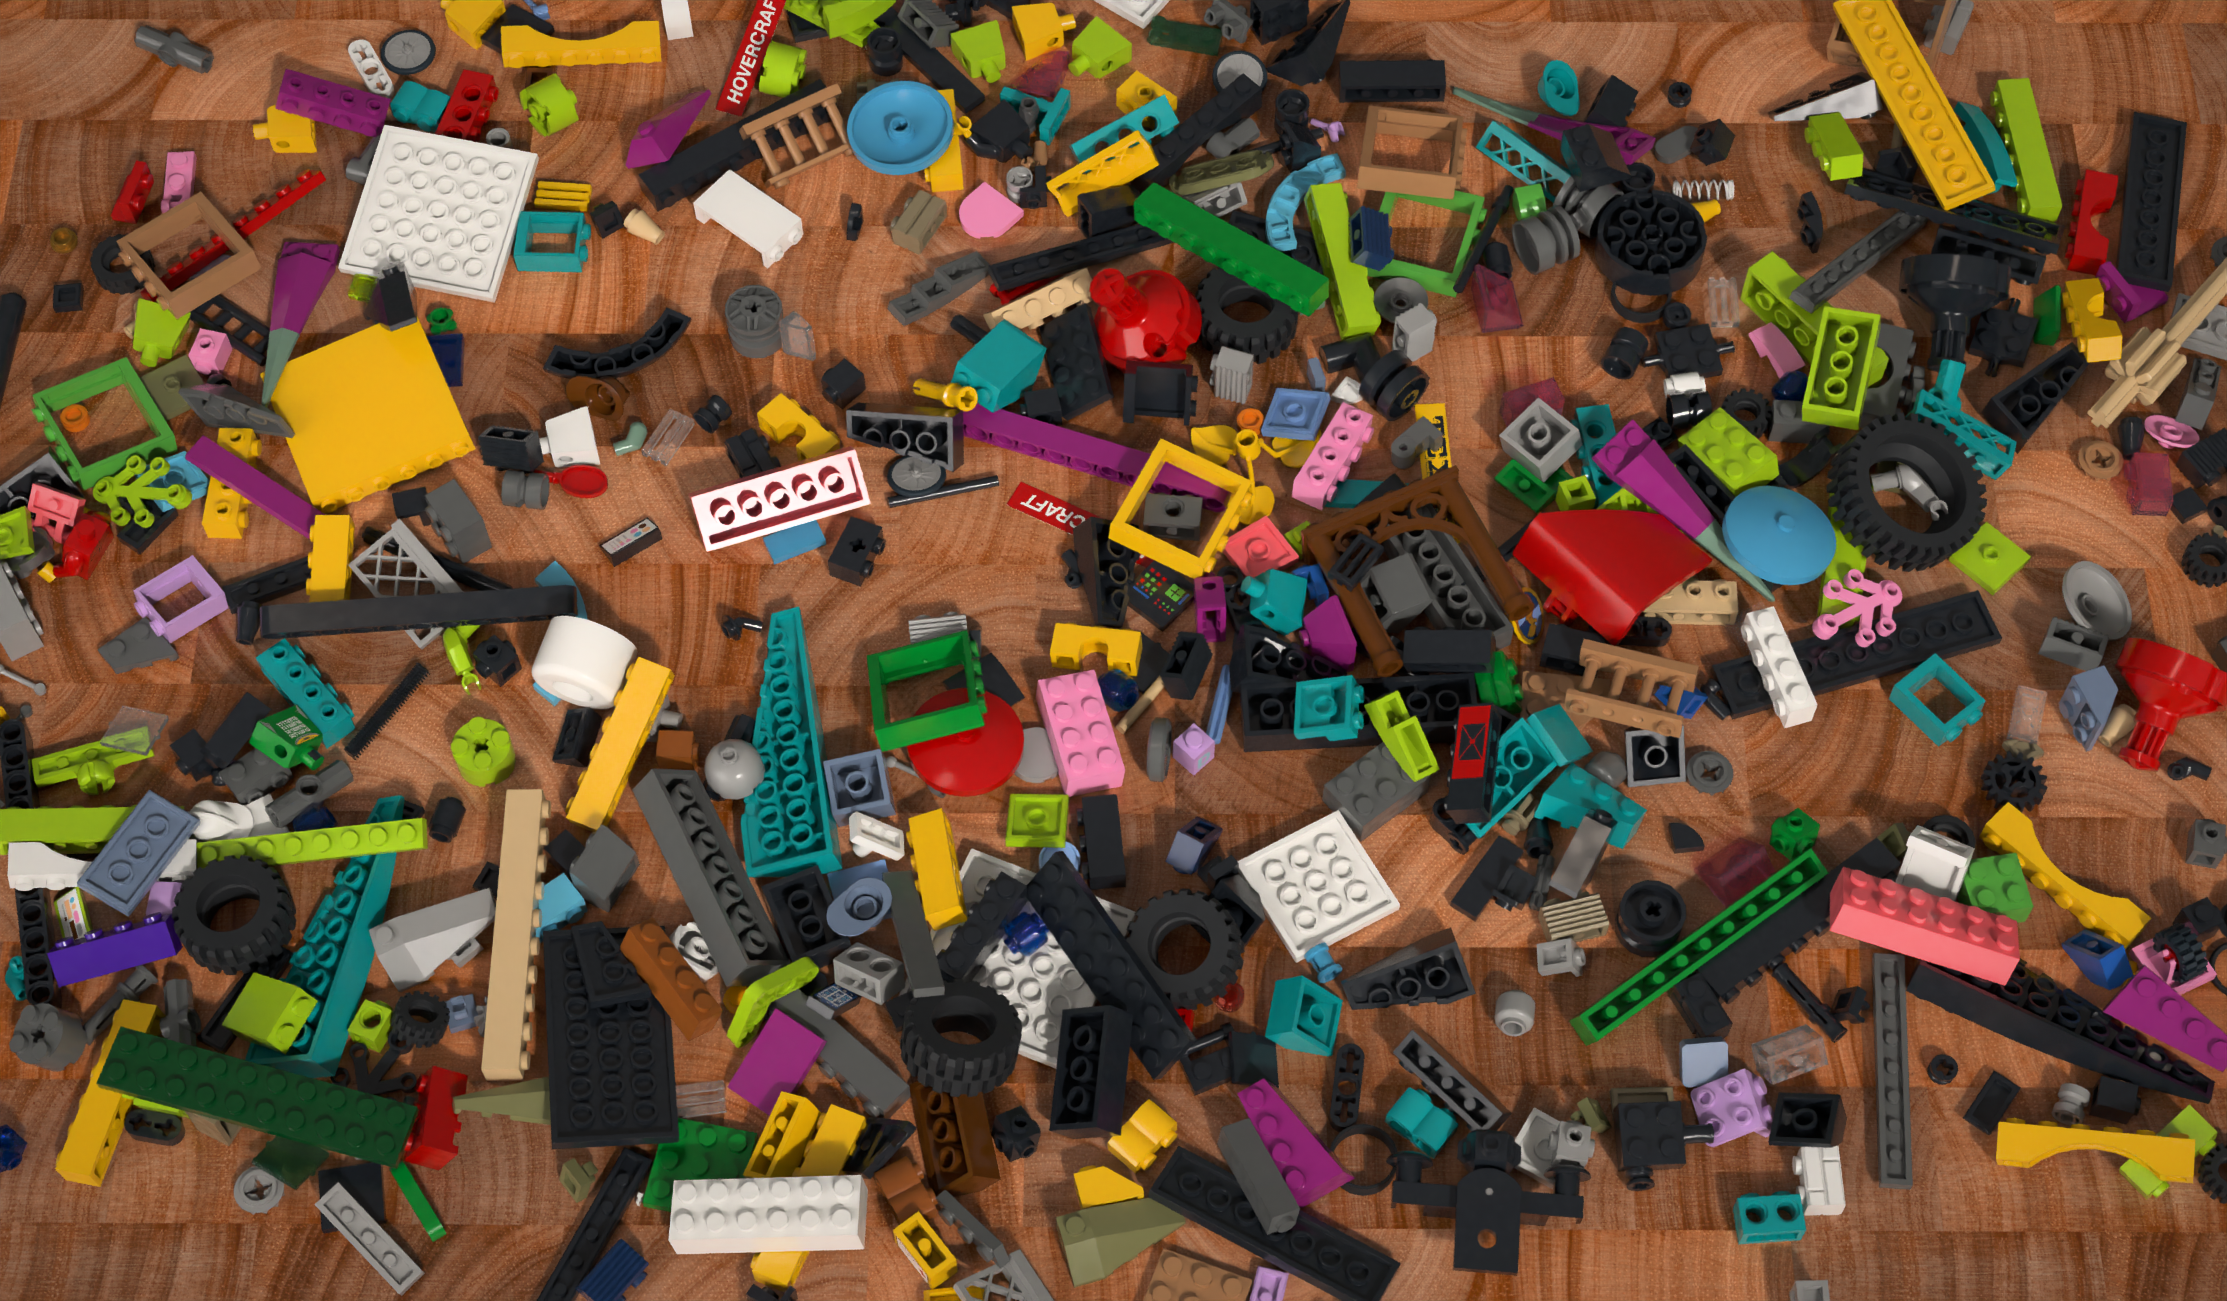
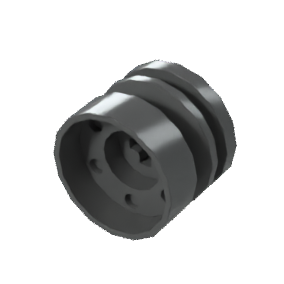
M1571 175L1557 194L1553 206H1561L1567 211L1569 216L1581 208L1589 221L1581 226L1578 231L1589 239H1594L1597 236L1599 220L1603 211L1613 200L1624 195V193L1612 184L1579 192Z
M1552 206L1548 210L1540 211L1537 217L1531 215L1516 221L1512 225V239L1520 261L1531 274L1537 275L1554 267L1555 263L1561 265L1567 260L1570 261L1577 258L1580 254V240L1577 229L1567 211L1561 206Z
M747 285L737 289L729 296L725 304V317L729 339L733 348L742 356L749 358H765L777 352L786 339L782 302L778 294L765 286Z

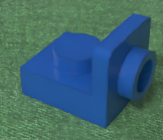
M1319 564L1312 566L1302 565L1291 572L1292 575L1307 579L1306 593L1309 600H1314L1316 608L1329 599V590Z

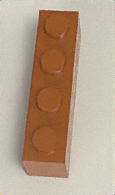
M652 917L629 928L621 943V952L636 968L639 976L649 986L653 995L686 1039L691 1041L713 1030L723 1009L656 920Z

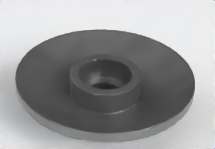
M1402 277L1389 279L1383 282L1374 294L1376 311H1379L1380 316L1391 323H1395V318L1400 316V313L1404 314L1405 311H1409V308L1413 309L1414 306H1418V303L1423 304L1426 309L1428 308L1427 292L1418 282L1412 279Z

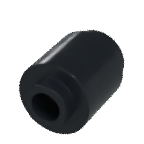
M1500 242L1489 243L1482 253L1486 275L1493 283L1507 282L1512 277L1511 273L1513 272L1508 246Z
M454 797L438 800L428 825L430 837L443 843H450L452 838L457 836L466 813V808L462 805V801Z

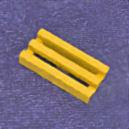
M538 181L537 198L534 200L535 208L588 212L592 186L591 184ZM543 198H558L559 200L543 199ZM569 199H572V200H584V201H569Z

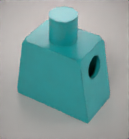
M1268 569L1255 578L1247 576L1243 580L1241 591L1251 596L1249 611L1254 617L1283 636L1302 627L1307 579L1279 570Z

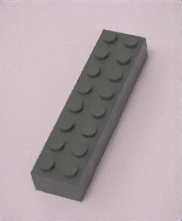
M652 768L632 791L726 987L750 986L755 981L791 964L697 771Z

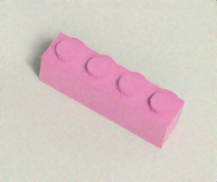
M1344 402L1341 404L1296 476L1293 483L1292 498L1321 511L1327 501L1332 502L1338 491L1336 485L1339 481L1345 482L1350 471L1349 466L1351 462L1356 463L1362 452L1361 446L1364 442L1368 443L1374 433V428L1371 427L1373 415Z

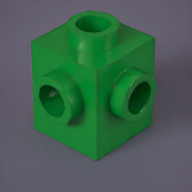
M1797 808L1786 816H1780L1774 821L1771 826L1772 833L1769 844L1777 852L1792 860L1802 852L1810 848L1812 849L1816 844L1820 824Z

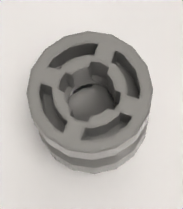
M1013 167L1006 175L1007 195L1012 202L1020 203V188H1033V175L1026 167Z
M2064 1083L2060 1086L2058 1092L2060 1100L2054 1104L2052 1116L2066 1125L2082 1124L2085 1116L2083 1107L2088 1106L2091 1093L2077 1084Z

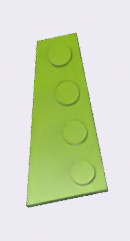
M787 0L784 9L825 29L823 6L845 0ZM871 21L865 26L839 37L862 48L867 44L869 34L876 28H880V26Z

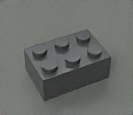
M1382 742L1324 785L1322 801L1332 812L1340 811L1356 838L1361 842L1428 793L1430 776L1428 775L1414 782L1392 756L1385 743Z

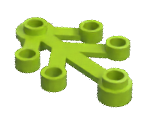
M137 455L131 456L127 460L126 468L115 477H103L95 484L93 496L98 502L108 504L112 511L110 515L111 520L115 524L125 526L131 518L130 513L122 508L119 497L127 498L135 512L134 521L142 528H148L153 524L154 515L147 510L141 499L166 500L176 509H184L191 503V491L181 484H174L168 488L146 487L159 476H164L169 472L170 464L162 457L154 458L150 463V470L129 486L123 485L135 474L143 473L146 469L145 460Z

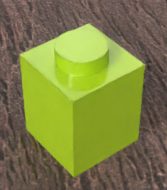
M1586 475L1559 482L1555 501L1560 511L1593 510L1596 497Z

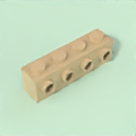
M1087 268L1078 269L983 314L990 331L1004 319L1018 329L1028 326L1029 330L1044 324L1043 318L1052 315L1054 319L1067 313L1066 307L1076 304L1079 307L1084 303L1087 304L1092 301L1089 292L1092 282L1091 276Z
M1689 578L1651 604L1639 616L1664 618L1670 624L1734 626L1738 614L1737 582L1724 579L1699 581L1698 579Z

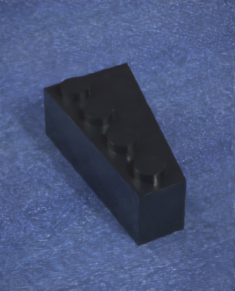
M2071 342L1993 396L1981 414L1998 432L2017 442L2015 452L2018 454L2080 378L2090 362L2087 363L2084 354L2079 352L2076 345Z

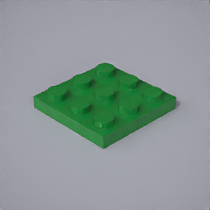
M678 1118L679 1142L660 1143L658 1145L642 1202L643 1206L671 1212L674 1180L745 1178L743 1173L756 1147L757 1133Z

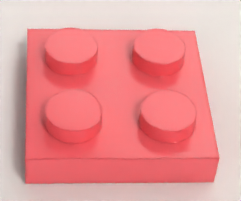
M1267 516L1230 536L1223 550L1224 555L1232 565L1241 570L1244 579L1247 576L1255 578L1268 569L1283 571L1299 562V555Z

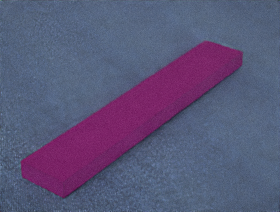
M204 435L186 453V460L309 540L310 526L315 525V515H326Z

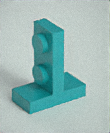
M1004 86L1000 93V102L1005 99L1017 113H1019L1023 98L1033 97L1037 101L1040 109L1036 122L1040 124V141H1044L1046 145L1050 146L1071 108L1070 90L1060 88L1054 101L1051 103L1043 98H1037L1020 90H1013Z

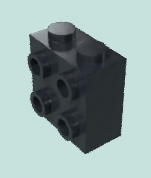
M1251 0L1250 19L1253 20L1250 29L1260 44L1264 45L1277 41L1285 35L1298 32L1306 27L1309 14V0Z

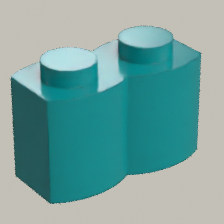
M405 81L391 101L390 106L393 116L398 121L417 124L420 129L426 132H436L451 97L443 92L427 89L416 82Z
M1410 1087L1394 1104L1385 1118L1386 1124L1395 1132L1410 1140L1414 1146L1433 1159L1436 1158L1457 1132L1459 1125L1452 1112L1446 1108L1439 1109L1431 1103V1098L1428 1094L1420 1089L1414 1090Z

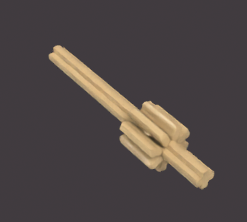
M2227 257L2162 330L2156 328L2151 333L2147 327L2139 328L2122 347L2121 359L2110 360V363L2105 368V376L2115 381L2087 413L2093 418L2091 422L2095 426L2103 425L2105 428H2108L2129 403L2135 404L2138 399L2145 406L2153 404L2179 375L2181 369L2186 365V356L2179 354L2177 351L2227 294Z

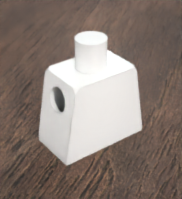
M588 406L554 417L545 422L548 437L539 438L542 454L551 453L555 467L600 465Z

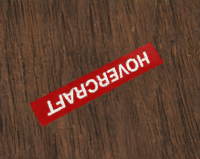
M757 0L715 110L742 117L787 0Z
M1023 482L1019 483L1006 504L1072 535L1073 528L1089 517L1101 518ZM1140 554L1136 564L1147 568L1154 560Z

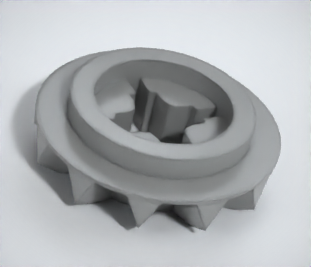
M266 1165L253 1166L238 1177L234 1186V1198L242 1210L253 1215L261 1212L267 1214L269 1209L278 1207L281 1197L285 1196V1182L281 1174L273 1167ZM257 1180L260 1182V1184L263 1185L264 1188L268 1187V1189L264 1190L263 1192L264 1196L262 1200L257 1196V1194H252L253 1192L257 1191Z

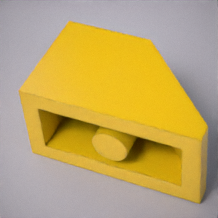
M1094 1165L1081 1168L1078 1173L1073 1174L1074 1187L1081 1210L1144 1199L1142 1186L1105 1166L1097 1168Z

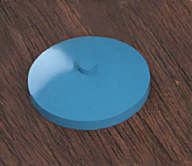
M914 81L890 82L870 90L855 104L847 123L849 143L857 159L871 170L888 175L911 174L931 166L946 152L954 133L952 112L945 98L932 87Z
M1759 486L1743 491L1731 502L1723 518V537L1732 556L1746 570L1772 583L1799 585L1813 581L1825 572L1836 551L1835 532L1827 516L1811 500L1786 488Z

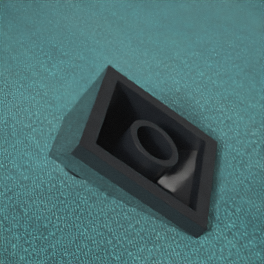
M1682 725L1680 738L1663 736L1656 732L1632 726L1624 730L1628 788L1686 782L1684 725Z
M1238 874L1221 879L1209 897L1218 900L1233 917L1242 935L1240 938L1244 942L1245 948L1266 918L1259 893ZM1190 924L1211 944L1210 936L1204 928L1199 925Z
M1779 1092L1768 1140L1769 1145L1832 1148L1841 1144L1847 1121L1841 1095Z

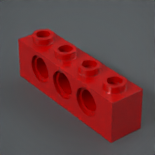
M463 69L435 134L479 142L481 128L489 120L490 108L492 103L497 101L499 95V88L496 87L494 76Z

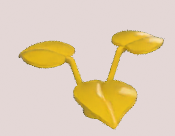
M1226 425L1191 428V440L1196 455L1219 466L1225 465L1228 462L1230 454L1236 455L1239 453V456L1246 460L1249 480L1252 481L1250 493H1253L1247 509L1242 507L1239 512L1241 515L1239 522L1245 526H1249L1265 516L1268 517L1275 504L1274 494L1270 487H1255L1252 460L1259 456L1261 452L1260 447L1274 458L1281 457V461L1285 466L1299 468L1303 467L1322 435L1319 429L1315 441L1275 437L1272 441L1274 449L1272 450L1264 443L1262 438L1258 439L1255 431L1250 429L1242 430L1237 434L1235 429ZM1233 493L1231 494V497L1227 504L1228 506L1231 503L1233 497L1235 496V494Z

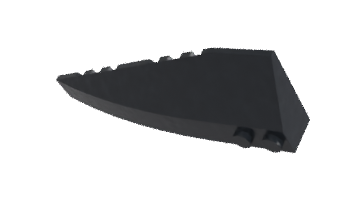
M2021 958L2005 986L1918 959L1906 991L1914 994L1919 999L1927 1000L1942 1007L1949 1013L1957 1014L1993 1032L2050 1056L2112 1078L2209 1104L2212 1099L2215 1081L2180 1059L2175 1060V1062L2170 1060L2163 1048L2155 1043L2148 1046L2135 1037L2137 1032L2130 1027L2120 1028L2110 1021L2111 1015L2103 1012V1010L2070 989L2062 991L2057 988L2053 981L2054 979L2045 973L2037 975L2025 967L2027 962Z

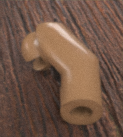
M1036 141L1033 144L1034 156H1027V161L1024 158L1021 161L1020 165L1028 168L1032 174H1035V166L1047 164V145L1044 141Z

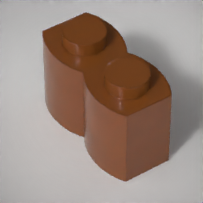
M905 1156L873 1173L875 1182L898 1225L918 1211L926 1221L937 1216L935 1206L938 1205L936 1195L931 1187L925 1189L920 1181L924 1179V1175L916 1161L911 1164L908 1157Z

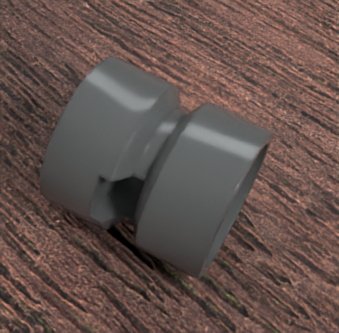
M507 470L502 482L501 497L503 505L520 508L525 504L528 509L544 510L549 497V476L534 472L525 476L523 471Z

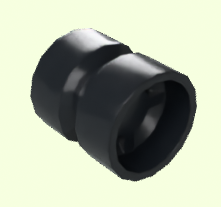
M876 28L869 34L867 40L870 67L875 74L889 77L900 72L903 67L901 37L893 28Z
M1288 89L1278 94L1275 103L1274 128L1279 135H1281L1282 123L1285 121L1308 128L1310 100L1304 92L1297 89Z
M1634 162L1631 165L1628 164L1627 168L1631 178L1619 181L1618 189L1624 194L1636 191V194L1651 193L1655 184L1653 169L1644 163Z
M1619 328L1616 330L1610 346L1606 349L1601 359L1602 368L1612 377L1623 380L1632 378L1639 366L1640 359L1648 348L1647 338L1633 328Z
M1708 391L1691 392L1689 397L1684 393L1667 395L1666 418L1672 430L1686 429L1689 424L1694 427L1712 413V403Z

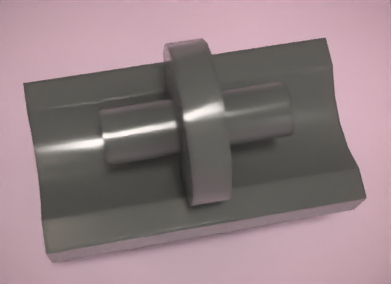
M1213 0L1212 6L1206 10L1204 21L1210 26L1216 24L1222 29V35L1228 40L1234 38L1240 44L1246 42L1247 32L1253 23V20L1247 16V9L1244 6L1239 5L1235 7L1227 0Z

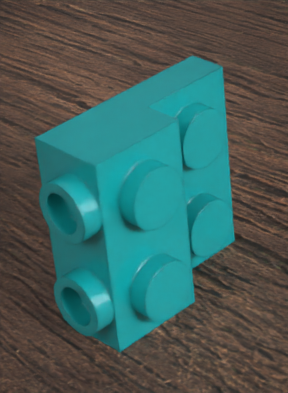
M1353 675L1296 682L1294 735L1297 739L1326 736L1329 741L1358 738V729H1363L1364 719L1359 711V703H1364L1365 693L1362 685L1357 683Z

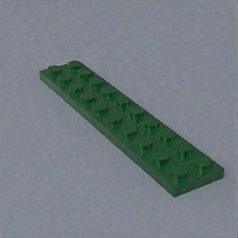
M121 1026L96 1083L102 1089L396 1169L419 1112L417 1106Z

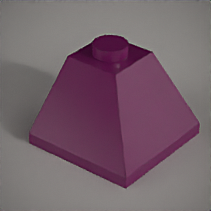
M1334 595L1303 618L1299 638L1302 646L1308 647L1311 656L1319 655L1347 670V672H1351L1354 670L1357 642L1338 596Z

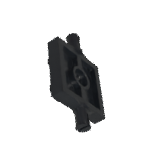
M2011 298L2007 310L1990 308L1981 313L1968 354L1982 357L1989 362L1985 371L1987 376H1990L1993 368L1991 377H1996L2000 365H2013L2021 368L2024 366L2038 319L2017 313L2021 304L2019 299H2016L2014 305L2015 298Z
M1708 323L1655 332L1654 336L1657 354L1643 356L1641 362L1643 368L1659 365L1664 371L1666 379L1670 378V375L1696 371L1699 377H1715L1722 375L1723 372L1719 355L1734 353L1735 345H1733V341L1717 344L1713 339Z

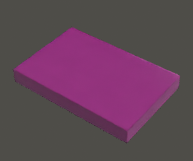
M775 1008L727 1087L770 1116L781 1091L795 1095L826 1045L827 1040L782 1010Z

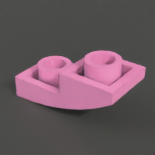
M1772 322L1748 334L1760 357L1768 356L1779 379L1805 366L1795 347Z

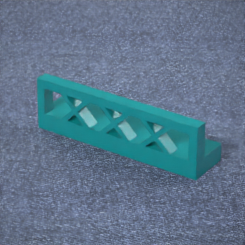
M1492 121L1476 146L1478 150L1526 184L1543 183L1544 188L1542 187L1544 196L1553 203L1556 196L1550 193L1548 181L1558 179L1565 184L1571 176L1569 169L1502 122ZM1494 134L1500 138L1501 150L1492 152L1485 146ZM1517 150L1520 152L1522 164L1512 166L1509 164L1507 152ZM1533 165L1541 167L1542 179L1534 181L1530 179L1528 167Z
M1923 389L1917 393L1914 408L1910 413L1918 414V422L1925 416L1931 418V427L1936 426L1938 423L1946 426L1943 432L1946 436L1954 432L1958 436L1954 441L1958 447L1965 443L1969 448L1964 452L1966 457L1969 458L1974 455L1977 463L1972 468L1976 470L1981 469L1983 474L1997 480L2012 466L2016 441ZM1924 402L1931 405L1935 412H1931L1924 408ZM1947 416L1953 417L1959 426L1952 424ZM1971 429L1978 431L1982 439L1974 436ZM1995 442L2006 447V452L2004 453L1999 450Z

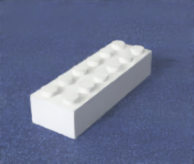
M861 1175L674 1180L668 1241L677 1254L864 1249L868 1189Z

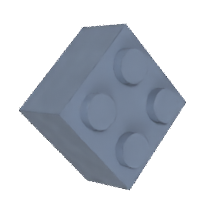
M881 749L823 761L832 815L838 827L849 825V817L856 811L874 819L896 815L887 761Z

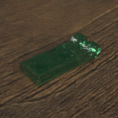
M1154 16L1151 22L1152 30L1148 33L1147 42L1154 46L1218 56L1223 35L1222 29L1169 21L1163 16Z

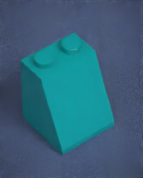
M1004 319L957 362L951 383H957L962 387L970 386L974 388L978 395L977 403L994 413L1022 398L1024 392L1032 391L1047 348Z

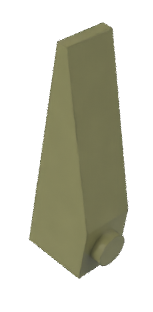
M1150 1198L1086 1208L1056 1217V1230L1074 1288L1107 1278L1113 1274L1115 1269L1127 1261H1132L1138 1257L1140 1252L1152 1244H1157L1186 1224L1184 1216Z

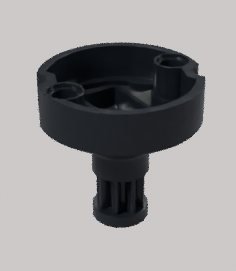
M1924 254L1902 260L1899 291L1902 294L1909 295V299L1931 315L1930 333L1933 335L1931 355L1927 359L1926 368L1928 370L1938 373L1943 359L1967 364L1964 361L1966 336H1969L1971 318L2009 298L2011 267L2009 265L1998 264L1997 260L1960 254Z

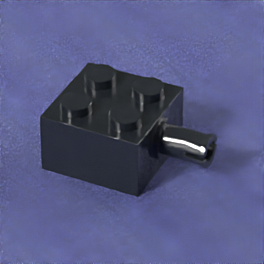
M1681 1101L1618 1103L1613 1109L1618 1172L1634 1167H1649L1653 1170L1681 1169L1686 1164V1144H1711L1714 1142L1712 1123L1685 1125L1682 1122Z

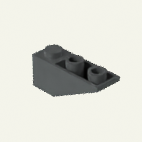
M2194 358L2177 409L2176 422L2200 430L2203 429L2215 401L2222 366L2217 365L2210 359Z

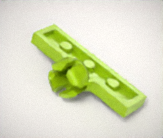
M148 728L33 758L34 781L37 787L40 788L77 778L78 785L80 784V789L89 795H99L98 784L102 783L103 792L106 793L115 783V768L155 756L151 733Z

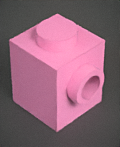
M200 328L189 353V358L196 371L205 375L222 374L232 352L227 334Z

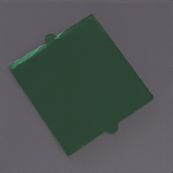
M276 1136L272 1141L266 1142V1147L252 1160V1164L297 1190L310 1176L316 1174V1170L329 1157V1153L319 1147Z

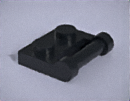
M1230 1022L1220 1025L1218 1030L1196 1038L1197 1041L1178 1060L1194 1096L1232 1081L1228 1033L1234 1031ZM1223 1040L1226 1041L1228 1046L1193 1061H1190L1188 1054Z

